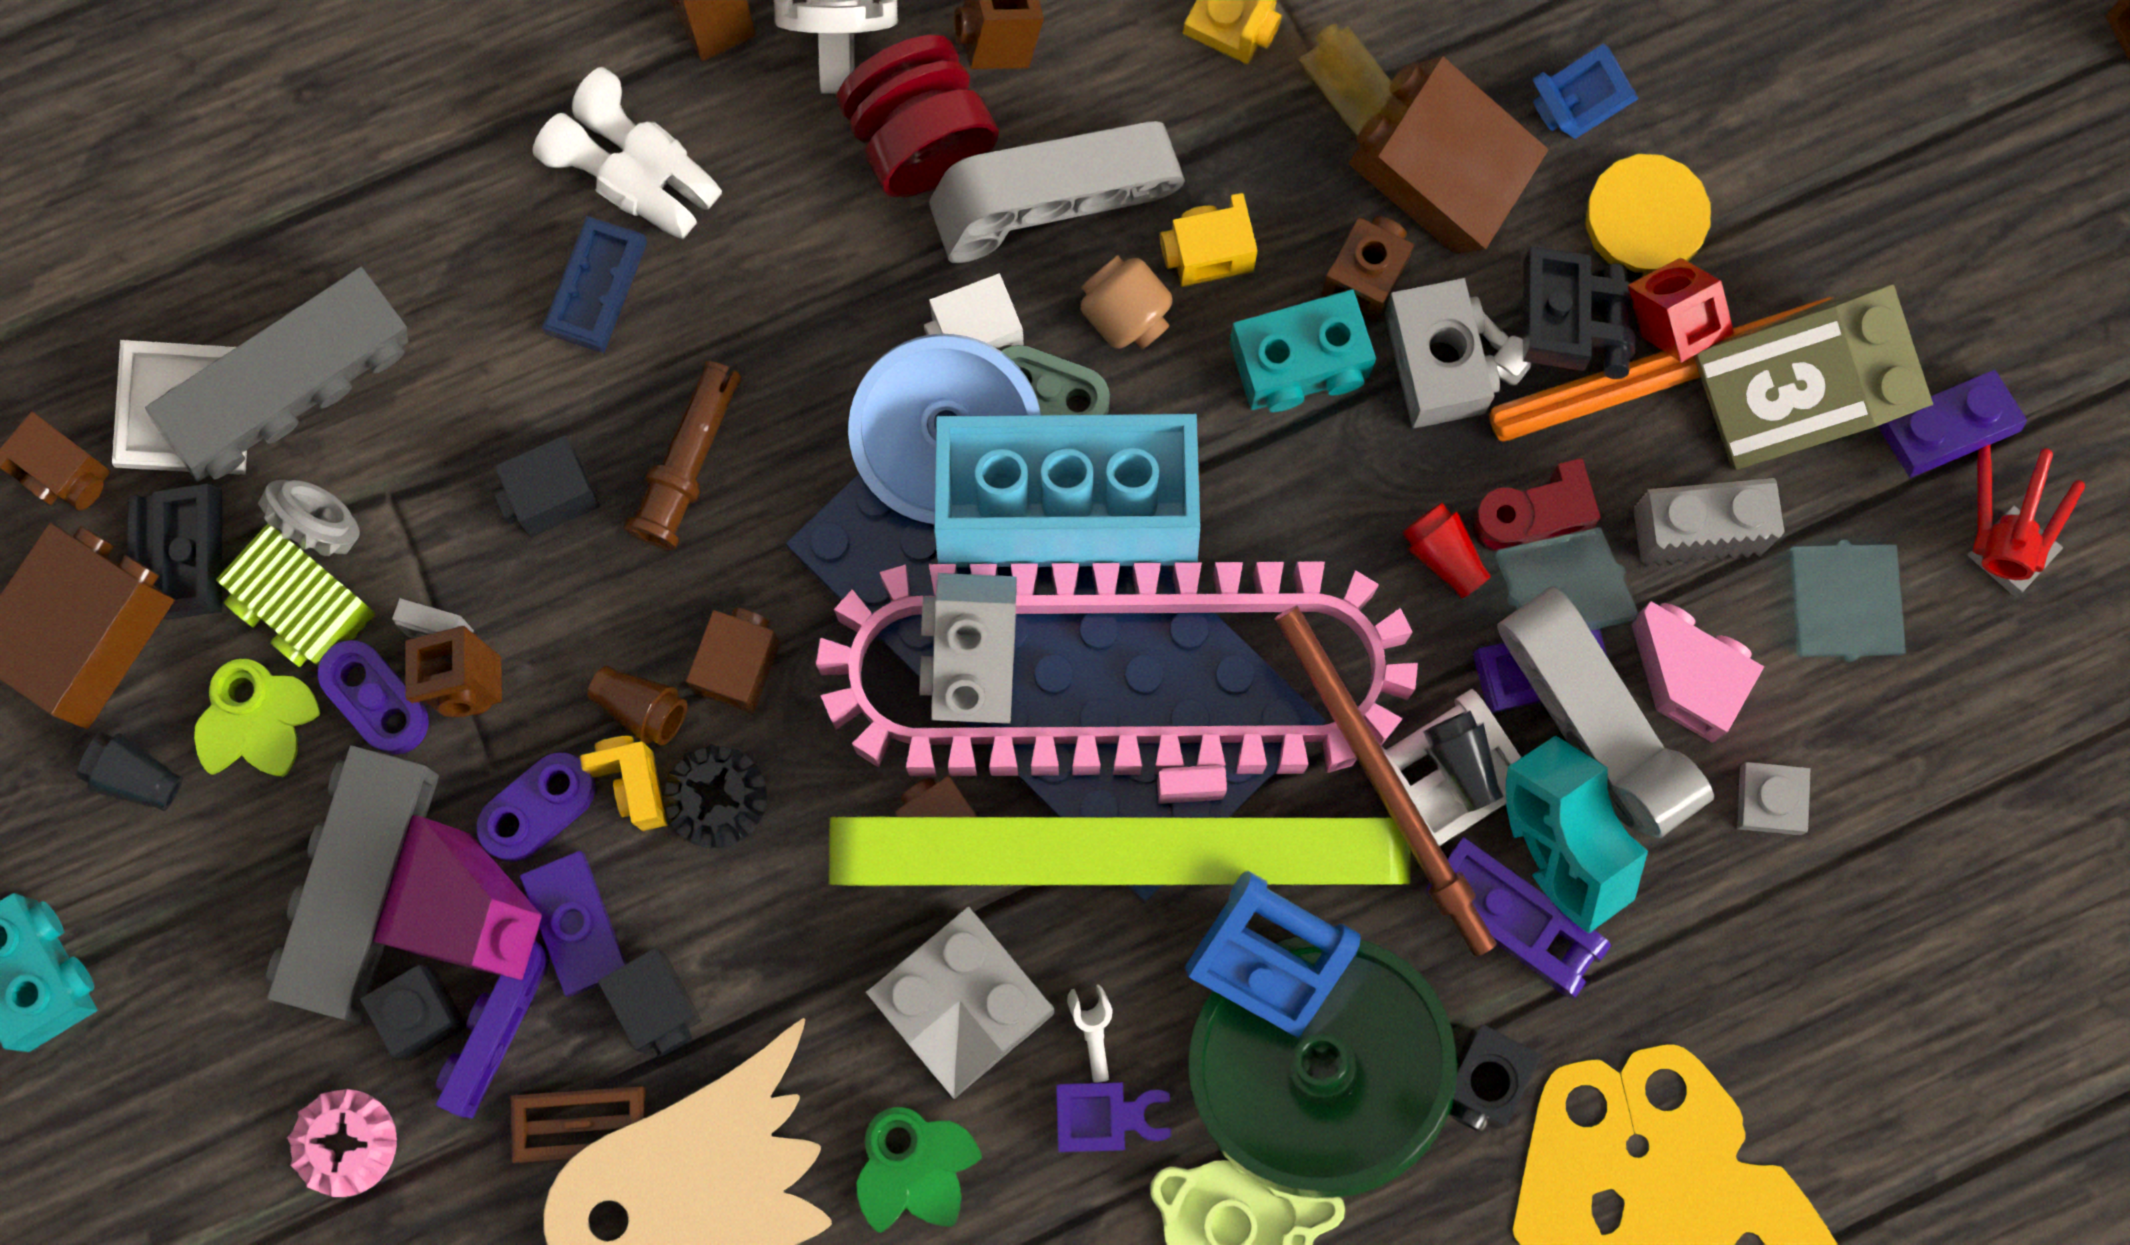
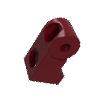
M1583 458L1558 464L1550 477L1551 484L1522 492L1510 487L1497 488L1489 492L1481 501L1473 520V533L1477 541L1486 549L1499 553L1510 552L1592 531L1601 517Z

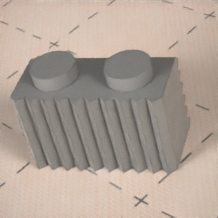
M1775 478L1647 489L1645 496H1642V499H1639L1637 505L1634 506L1640 560L1647 567L1653 561L1661 566L1665 560L1672 565L1678 559L1684 563L1690 558L1698 563L1703 557L1711 561L1715 556L1723 560L1728 554L1734 559L1740 554L1748 558L1753 552L1760 557L1784 533L1778 486Z

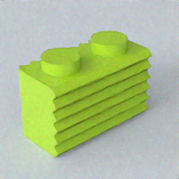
M269 524L257 534L216 579L218 583L231 593L223 603L251 627H254L261 619L272 627L278 634L270 643L298 667H301L307 659L319 666L323 655L328 649L337 643L355 639L358 632L364 629L366 623L372 620L375 615L372 609L289 539H284L282 533Z

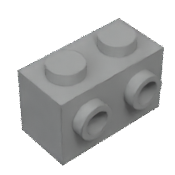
M938 573L936 597L923 596L922 636H934V656H921L920 695L932 696V720L991 723L1011 722L1016 576Z

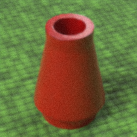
M1443 502L1430 509L1402 532L1411 544L1406 550L1453 588L1461 599L1478 589L1491 577L1484 567L1458 512L1450 513Z

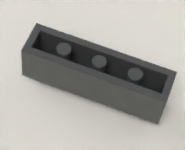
M361 266L147 405L145 409L152 423L194 479L199 482L210 475L212 479L216 480L229 474L241 465L245 460V456L242 453L262 439L267 444H271L289 434L299 424L296 417L315 404H318L320 408H326L339 401L352 389V385L349 382L369 368L373 373H379L397 362L405 353L402 347L408 343L407 326Z
M351 745L346 760L340 759L336 763L329 780L328 794L333 799L326 821H320L315 826L309 841L308 858L312 859V864L305 885L299 884L295 888L288 905L287 920L292 922L285 946L284 948L279 947L276 949L267 969L266 983L271 986L267 999L360 1024L365 1010L360 999L371 991L385 947L383 944L373 942L412 816L416 815L426 818L439 778L437 773L422 764Z

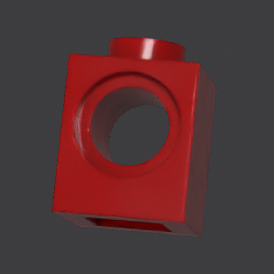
M1681 257L1628 285L1641 337L1680 362L1734 334L1721 280Z

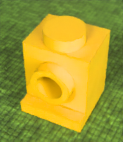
M1243 193L1231 195L1229 208L1217 210V207L1211 205L1190 209L1183 213L1180 219L1173 220L1172 230L1160 232V243L1166 268L1177 267L1181 287L1254 271L1258 250Z

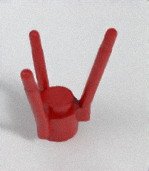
M1991 445L1978 449V532L1972 552L1977 555H1983L1982 567L1995 576L2010 580H2027L2034 575V572H2042L2050 548L2085 489L2083 481L2076 480L2073 482L2042 535H2040V526L2034 520V516L2053 457V452L2049 448H2044L2039 453L2019 515H2004L2001 517L2000 523L1993 525V527Z

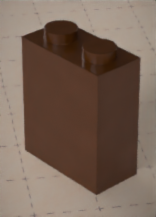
M1444 56L1417 64L1412 62L1406 65L1393 79L1389 87V92L1392 96L1382 112L1370 118L1359 132L1357 142L1360 146L1348 164L1453 254L1485 250L1549 149Z
M49 523L0 595V680L49 714L89 730L175 599L153 586L159 577L153 570L127 555L123 557L120 563L109 557L108 555L114 548V545L96 533L80 525L73 535Z

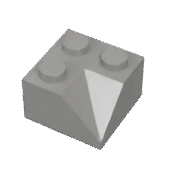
M967 907L866 992L954 1099L1054 1015V1008L970 907Z

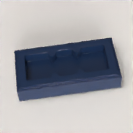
M586 216L542 326L545 334L604 353L647 245L645 235Z

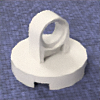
M774 0L775 24L787 30L818 33L821 93H837L845 78L854 71V33L877 31L896 25L897 0H881L879 4L873 3V0H807V2L793 4V0Z

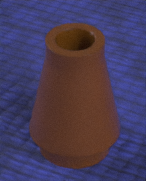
M609 666L602 667L595 674L587 693L588 699L599 704L645 744L655 742L662 746L669 743L681 728L687 713V701L678 696V691L675 687L622 673Z

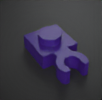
M1123 1083L1056 1085L1058 1152L1125 1150L1124 1131H1136L1140 1137L1149 1141H1162L1171 1137V1128L1155 1129L1150 1127L1144 1119V1111L1149 1104L1170 1102V1093L1150 1090L1141 1094L1135 1102H1123Z

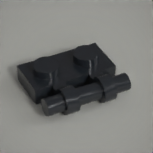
M1530 246L1524 259L1523 362L1584 371L1592 357V352H1597L1599 357L1604 360V374L1606 377L1611 379L1626 377L1629 374V359L1635 355L1636 350L1635 333L1629 328V313H1631L1634 307L1633 299L1628 289L1630 283L1628 282L1627 267L1622 264H1610L1603 269V277L1591 275V255ZM1591 306L1597 307L1599 312L1603 314V322L1591 321Z

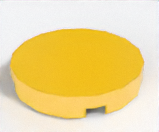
M1637 154L1615 162L1599 176L1587 201L1585 228L1594 249L1609 264H1622L1628 270L1643 273L1641 276H1646L1680 257L1689 261L1701 248L1711 225V203L1702 182L1685 165L1663 155Z

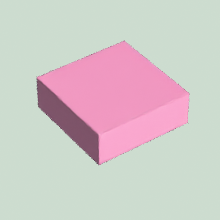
M1222 765L1163 768L1162 771H1159L1157 779L1158 804L1223 800L1227 792L1225 768H1222Z

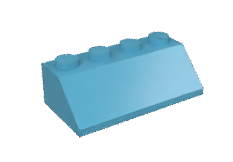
M1197 414L937 416L935 538L938 564H956V567H970V564H997V567H1011V564H1038V567H1052V563H1079V566H1092L1093 563H1120V566H1133L1134 563H1161L1160 566H1174V563H1198L1200 505Z

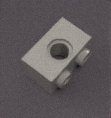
M1465 278L1392 292L1384 314L1412 429L1485 414L1494 398V392H1498L1500 389L1499 373L1494 357L1492 355L1484 356L1479 334L1485 331L1484 313L1479 298L1477 296L1469 297ZM1439 342L1447 343L1456 349L1460 360L1453 363L1441 362L1432 355L1429 346Z

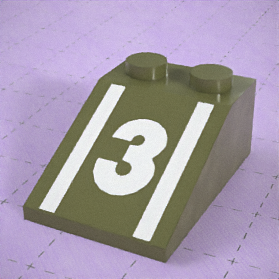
M1894 284L1859 288L1718 342L1694 355L1732 470L1742 469L1861 432L1933 405Z

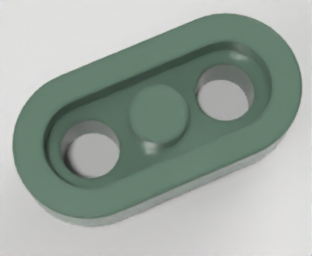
M1011 346L1001 351L1032 381L1031 386L1038 400L1041 415L1108 414L1109 389L1105 380L1097 372L1028 346ZM1074 396H1083L1089 401L1090 406L1083 412H1073L1067 407L1066 403Z

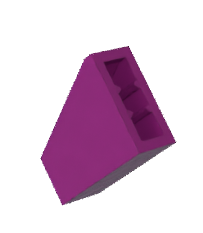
M413 815L373 942L420 956L522 980L542 915L470 833Z

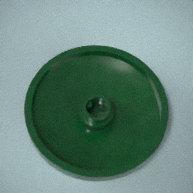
M1300 937L1275 943L1312 965L1315 964L1322 953L1320 948ZM1361 939L1353 959L1299 1038L1212 991L1202 1007L1192 1034L1189 1051V1078L1194 1102L1204 1127L1215 1145L1235 1167L1264 1186L1282 1193L1307 1198H1339L1363 1193L1386 1184L1405 1172L1426 1153L1443 1128L1452 1107L1457 1081V1055L1448 1016L1430 984L1408 962L1393 952Z

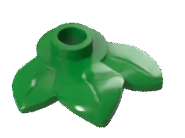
M894 1107L880 1112L874 1117L867 1128L865 1147L870 1160L863 1168L857 1180V1197L867 1222L874 1230L881 1233L889 1228L907 1208L911 1214L928 1223L945 1227L953 1226L957 1221L961 1205L960 1183L955 1172L971 1167L982 1158L974 1138L959 1124L952 1121L926 1122L922 1116L908 1108ZM895 1128H904L911 1136V1145L902 1154L891 1152L886 1144L887 1135Z

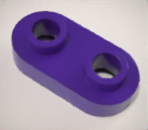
M355 640L343 641L328 649L319 663V684L325 694L370 745L386 754H404L416 748L422 742L428 730L429 720L426 708L421 701L411 703L405 699L404 681L384 658L366 643ZM355 667H364L366 670L364 681L355 687L348 686L347 676L349 672ZM396 713H404L406 725L403 730L394 734L389 733L387 730L389 718Z
M553 753L543 757L482 809L477 820V835L481 845L493 856L507 862L523 861L531 857L589 808L596 792L595 778L582 770L580 759L574 755ZM567 774L570 779L568 790L561 795H552L549 791L550 780L555 775ZM507 816H517L519 820L517 833L509 838L501 837L499 833L500 822Z

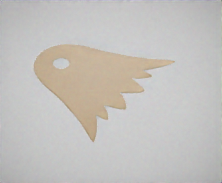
M802 1018L785 1030L764 1049L720 1079L658 1113L608 1134L574 1156L561 1170L548 1194L544 1210V1234L547 1245H796L820 1234L831 1226V1219L822 1210L795 1195L784 1193V1190L800 1179L815 1162L821 1151V1146L807 1140L772 1136V1133L789 1118L800 1100L798 1094L771 1098V1094L781 1081L797 1049L803 1032L805 1018ZM602 1201H616L628 1213V1227L625 1233L614 1241L599 1240L589 1229V1214L594 1206Z

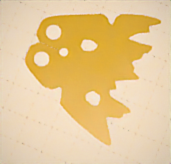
M1662 1045L1636 1051L1629 1057L1621 1073L1601 1060H1588L1562 1066L1550 1075L1543 1089L1536 1113L1513 1225L1514 1236L1520 1245H1735L1738 1239L1746 1232L1758 1235L1765 1245H1837L1829 1229L1810 1201L1782 1167L1775 1165L1760 1166L1737 1161L1736 1154L1746 1135L1742 1126L1743 1117L1740 1109L1710 1071L1685 1048L1677 1045ZM1659 1069H1670L1677 1072L1686 1084L1687 1095L1684 1102L1679 1108L1672 1111H1662L1655 1108L1648 1101L1645 1094V1084L1648 1077ZM1580 1085H1591L1599 1089L1607 1101L1605 1118L1593 1127L1576 1125L1566 1112L1565 1102L1568 1094ZM1634 1132L1644 1136L1649 1143V1151L1641 1158H1634L1626 1149V1142L1630 1136L1634 1135ZM1613 1189L1624 1199L1622 1220L1619 1227L1613 1233L1601 1235L1592 1216V1195Z

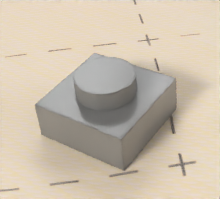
M1751 762L1742 764L1739 775L1737 829L1793 835L1807 833L1811 768Z

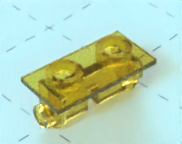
M1332 24L1322 30L1317 36L1316 40L1320 45L1299 58V62L1358 137L1359 132L1367 121L1375 114L1382 112L1392 96L1389 92L1392 82L1349 26L1340 30L1336 24Z

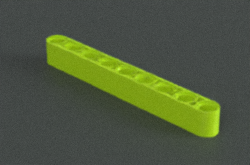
M830 817L829 819L830 885H1234L1237 879L1248 870L1265 879L1267 885L1411 884L1410 848L1392 818Z

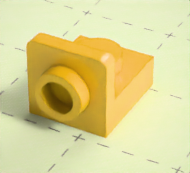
M1197 0L1184 23L1183 34L1248 64L1258 45L1266 49L1269 47L1278 30L1282 15L1275 12L1277 0Z
M632 736L608 738L595 743L596 752L579 756L582 770L593 777L622 772L623 778L613 781L615 799L622 818L630 816L631 823L642 831L668 826L654 753L644 742L634 743Z

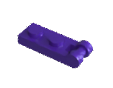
M1463 837L1450 853L1447 860L1455 873L1463 872L1476 894L1472 902L1496 941V945L1540 975L1554 989L1571 999H1575L1586 984L1582 976L1593 960L1601 962L1611 947L1610 942L1595 930L1588 934L1563 914L1545 894ZM1431 883L1424 890V893L1431 897L1428 893V890L1432 887ZM1557 934L1564 937L1571 944V947L1561 961L1546 951Z
M534 941L522 980L500 975L492 993L483 992L476 1001L467 1021V1028L473 1031L462 1053H452L439 1074L436 1088L441 1090L442 1093L436 1106L459 1117L474 1118L548 969L550 962L549 954L546 948L538 942Z

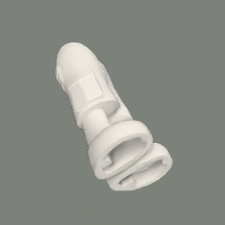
M596 68L589 73L578 87L573 98V114L587 128L606 137L623 149V152L610 155L588 136L581 125L568 115L559 113L553 116L539 132L534 142L533 155L549 167L562 168L573 166L597 177L596 191L600 195L619 206L621 210L634 216L640 215L664 232L666 231L675 237L684 239L696 225L697 221L682 204L662 190V188L669 184L704 210H708L722 194V190L705 171L687 156V152L680 142L654 122L634 125L625 115L620 105L622 92L620 80L606 68Z

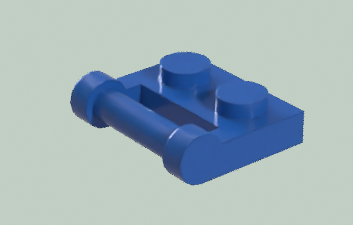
M1248 870L1235 882L1227 904L1185 965V969L1189 978L1299 1038L1353 959L1360 945L1361 936L1358 932L1342 923L1334 927L1267 889V881ZM1254 912L1320 948L1322 953L1315 964L1312 965L1245 927Z

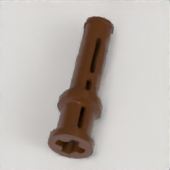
M706 361L704 363L701 376L662 464L654 465L652 469L648 470L644 478L648 487L635 517H628L623 526L624 530L632 536L658 548L676 550L680 541L676 536V532L689 503L697 502L701 493L699 490L700 484L696 479L734 392L742 380L741 375L735 370L731 371L730 375L727 376L726 373L729 367L717 362Z

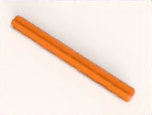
M1827 297L1733 328L1734 334L1726 339L1833 298ZM1663 351L1629 362V374L1622 379L1608 378L1605 376L1604 371L1495 406L1489 414L1490 423L1497 439L1505 442L1699 378L1700 374L1694 356L1680 362Z

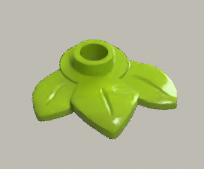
M250 659L229 661L221 666L212 677L209 686L211 705L195 725L194 739L197 755L204 769L212 775L224 770L240 756H243L248 763L269 775L284 777L293 766L298 753V738L294 726L303 725L320 715L317 700L311 689L293 676H272L263 665ZM243 682H252L254 687L252 697L246 702L238 703L235 699L236 688Z

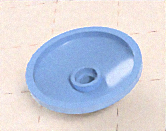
M931 334L916 337L899 344L881 356L860 382L853 398L848 422V436L852 457L858 472L870 490L882 502L898 513L911 519L935 524L937 432L935 416L939 412L950 410L957 416L1041 415L1038 400L1031 384L1021 369L1008 356L988 343L958 334Z

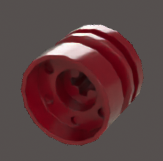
M928 34L914 37L883 49L861 63L845 78L837 91V104L843 116L851 121V131L854 137L863 143H868L866 146V159L883 192L891 197H911L936 189L945 172L951 166L968 157L990 153L998 142V127L981 96L973 90H967L969 88L970 75L966 68L958 62L959 55L952 42L942 35Z

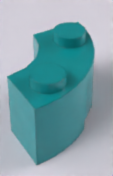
M1554 736L1508 766L1506 776L1507 812L1514 838L1524 837L1529 851L1540 869L1532 874L1540 888L1563 914L1589 934L1635 900L1648 850L1628 834L1614 813L1607 791L1608 767L1561 738Z

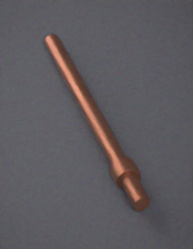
M1294 606L1284 611L1275 618L1276 623L1430 881L1432 887L1428 890V893L1443 916L1450 915L1473 956H1479L1488 952L1496 945V941L1472 902L1476 894L1463 872H1454L1299 607Z

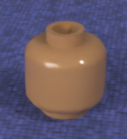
M1117 255L1080 287L1086 293L1080 304L1083 315L1113 348H1124L1134 341L1142 350L1170 326L1162 316L1172 305V295L1145 262L1139 258H1131L1123 262Z

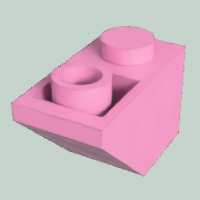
M1650 601L1639 612L1631 626L1656 711L1713 743L1729 731L1764 666L1750 659L1751 651L1740 642L1722 635L1714 638L1695 627V619L1683 609L1668 603H1662L1658 606Z

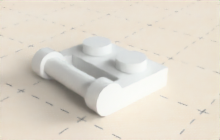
M1473 689L1454 699L1455 707L1387 750L1381 746L1439 846L1506 805L1508 766L1521 758L1482 698ZM1468 710H1471L1477 724L1484 722L1498 785L1504 795L1501 799L1472 812L1467 811L1462 799L1439 769L1412 786L1409 785L1401 772L1427 755L1424 749L1429 744L1423 731Z

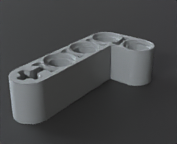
M1153 121L968 157L957 162L945 172L929 200V206L948 260L953 263H963L984 257L996 250L1010 230L1158 200L1177 191L1184 185L1185 179L1165 125L1162 122Z
M1554 586L1548 587L1497 624V629L1503 642L1566 741L1608 767L1607 791L1616 816L1627 827L1656 838H1662L1714 799V794L1708 780L1694 762L1681 752L1664 748L1572 602L1558 588Z

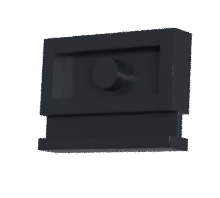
M208 483L152 492L150 496H128V556L156 572L159 577L153 586L175 599L163 619L170 620L222 612V585L216 581L222 574V489Z

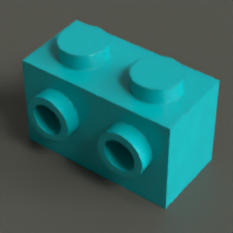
M1354 290L1234 322L1229 341L1251 411L1268 406L1270 412L1285 411L1303 403L1305 395L1326 389L1329 395H1341L1351 392L1364 385V379L1370 377L1376 361Z
M14 893L0 901V1042L4 1049L30 1052L95 1013L98 1009L89 995V992L94 990V983L89 972L79 959L74 956L68 957L58 939L59 936L64 934V929L56 913L44 901L38 902L37 900Z

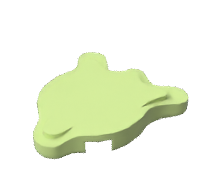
M1229 1160L1213 1161L1192 1169L1173 1166L1166 1167L1155 1175L1150 1187L1151 1198L1162 1214L1167 1245H1313L1314 1239L1320 1234L1337 1227L1344 1219L1345 1214L1344 1203L1340 1197L1307 1198L1282 1193L1250 1178Z

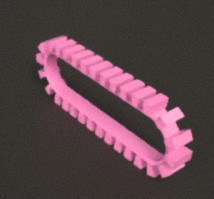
M1243 562L1215 563L1212 576L1216 594H1196L1202 563H1174L1172 577L1176 594H1156L1161 563H1134L1132 578L1136 595H1115L1120 563H1093L1092 579L1096 595H1075L1079 577V563H1052V580L1055 595H1035L1038 581V564H1011V576L1017 577L1016 614L1284 612L1294 606H1298L1301 612H1319L1333 616L1347 624L1358 635L1368 653L1371 666L1370 687L1365 700L1358 709L1380 746L1396 729L1403 718L1376 704L1375 701L1380 692L1408 700L1415 691L1418 663L1385 664L1383 650L1406 644L1412 634V630L1401 608L1375 625V627L1360 610L1373 597L1379 584L1356 570L1342 600L1330 595L1320 594L1325 562H1297L1293 573L1297 592L1294 594H1278L1284 562H1256L1253 572L1256 594H1237ZM929 564L935 595L929 597H936L938 573L957 574L956 564ZM970 564L971 575L998 576L997 564ZM906 565L879 572L891 603L883 606L872 614L853 589L834 609L840 623L858 632L851 648L820 638L816 661L820 674H849L851 688L820 695L835 729L837 730L862 711L871 725L852 743L856 753L875 766L880 767L891 738L910 744L906 769L909 776H936L931 745H952L948 763L950 776H977L971 746L974 744H994L989 766L991 776H1018L1013 744H1035L1031 764L1032 776L1059 775V765L1054 744H1077L1072 775H1100V761L1096 744H1118L1113 775L1141 774L1142 763L1138 743H1160L1154 775H1158L1159 771H1162L1163 768H1179L1184 766L1179 743H1200L1196 766L1222 765V768L1225 767L1221 743H1241L1236 774H1263L1267 762L1262 743L1282 742L1276 774H1304L1309 765L1304 742H1323L1326 773L1350 767L1357 759L1336 722L1318 726L910 728L893 723L880 715L867 700L862 687L861 670L863 658L871 641L883 628L898 619L922 614L923 596H910L909 576Z

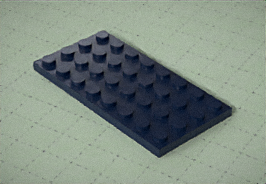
M943 410L935 416V420L937 422V416L957 415L950 410ZM860 473L786 543L788 550L840 602L853 589L872 614L891 603L879 573L885 570L906 565L909 576L910 596H935L929 564H938L935 524L911 519L887 506L870 490ZM1079 566V577L1075 595H1096L1092 579V566ZM1120 566L1115 595H1136L1132 578L1133 566ZM1160 566L1156 594H1176L1172 577L1173 572L1167 566ZM956 567L957 574L971 575L970 567ZM997 567L998 576H1011V567ZM1038 567L1035 595H1055L1052 567ZM1216 613L1016 614L1011 722H961L967 728L1318 726L1324 725L1326 720ZM922 614L898 619L883 628L876 636L919 680L921 656H934V636H922ZM1282 742L1262 743L1267 762L1263 774H1236L1241 743H1221L1227 792L1224 799L1158 804V775H1154L1160 743H1138L1142 763L1140 775H1113L1118 744H1096L1100 761V775H1072L1077 744H1054L1059 765V775L1032 776L1031 764L1035 744H1013L1018 771V776L1016 777L1057 817L1231 818L1277 772ZM1179 743L1183 767H1196L1200 743ZM984 744L992 752L994 744ZM1163 885L1126 886L1145 904Z

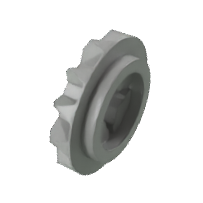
M275 480L267 485L258 502L265 513V521L269 525L279 528L284 539H292L298 542L302 550L308 547L314 548L324 556H330L332 553L347 554L359 538V527L348 508L334 495L316 485L297 480Z

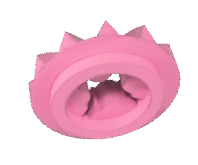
M350 1089L320 1094L307 1107L298 1111V1120L293 1132L287 1137L291 1145L292 1162L290 1166L298 1172L308 1188L332 1197L357 1195L377 1184L390 1168L397 1145L394 1122L382 1103L371 1095ZM345 1123L347 1124V1135L357 1137L358 1141L368 1142L367 1148H356V1151H346L342 1162L338 1163L335 1161V1151L325 1148L323 1144H317L318 1137L326 1138V1135L337 1134L340 1124Z

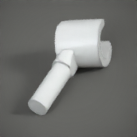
M1484 313L1485 331L1482 334L1490 342V345L1498 350L1494 359L1498 368L1499 378L1514 386L1519 383L1530 369V363L1523 362V340L1516 336L1508 337Z
M1096 985L1099 1002L1091 1010H1081L1075 989L1069 992L1067 999L1076 1025L1084 1030L1085 1041L1088 1044L1093 1082L1096 1083L1109 1080L1103 1028L1109 1024L1112 1018L1111 1005L1100 985Z

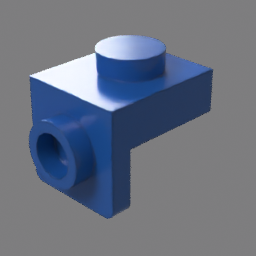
M1604 43L1552 77L1542 72L1533 78V82L1541 94L1533 100V103L1545 124L1551 131L1560 127L1562 131L1574 139L1638 100L1636 93L1611 50Z

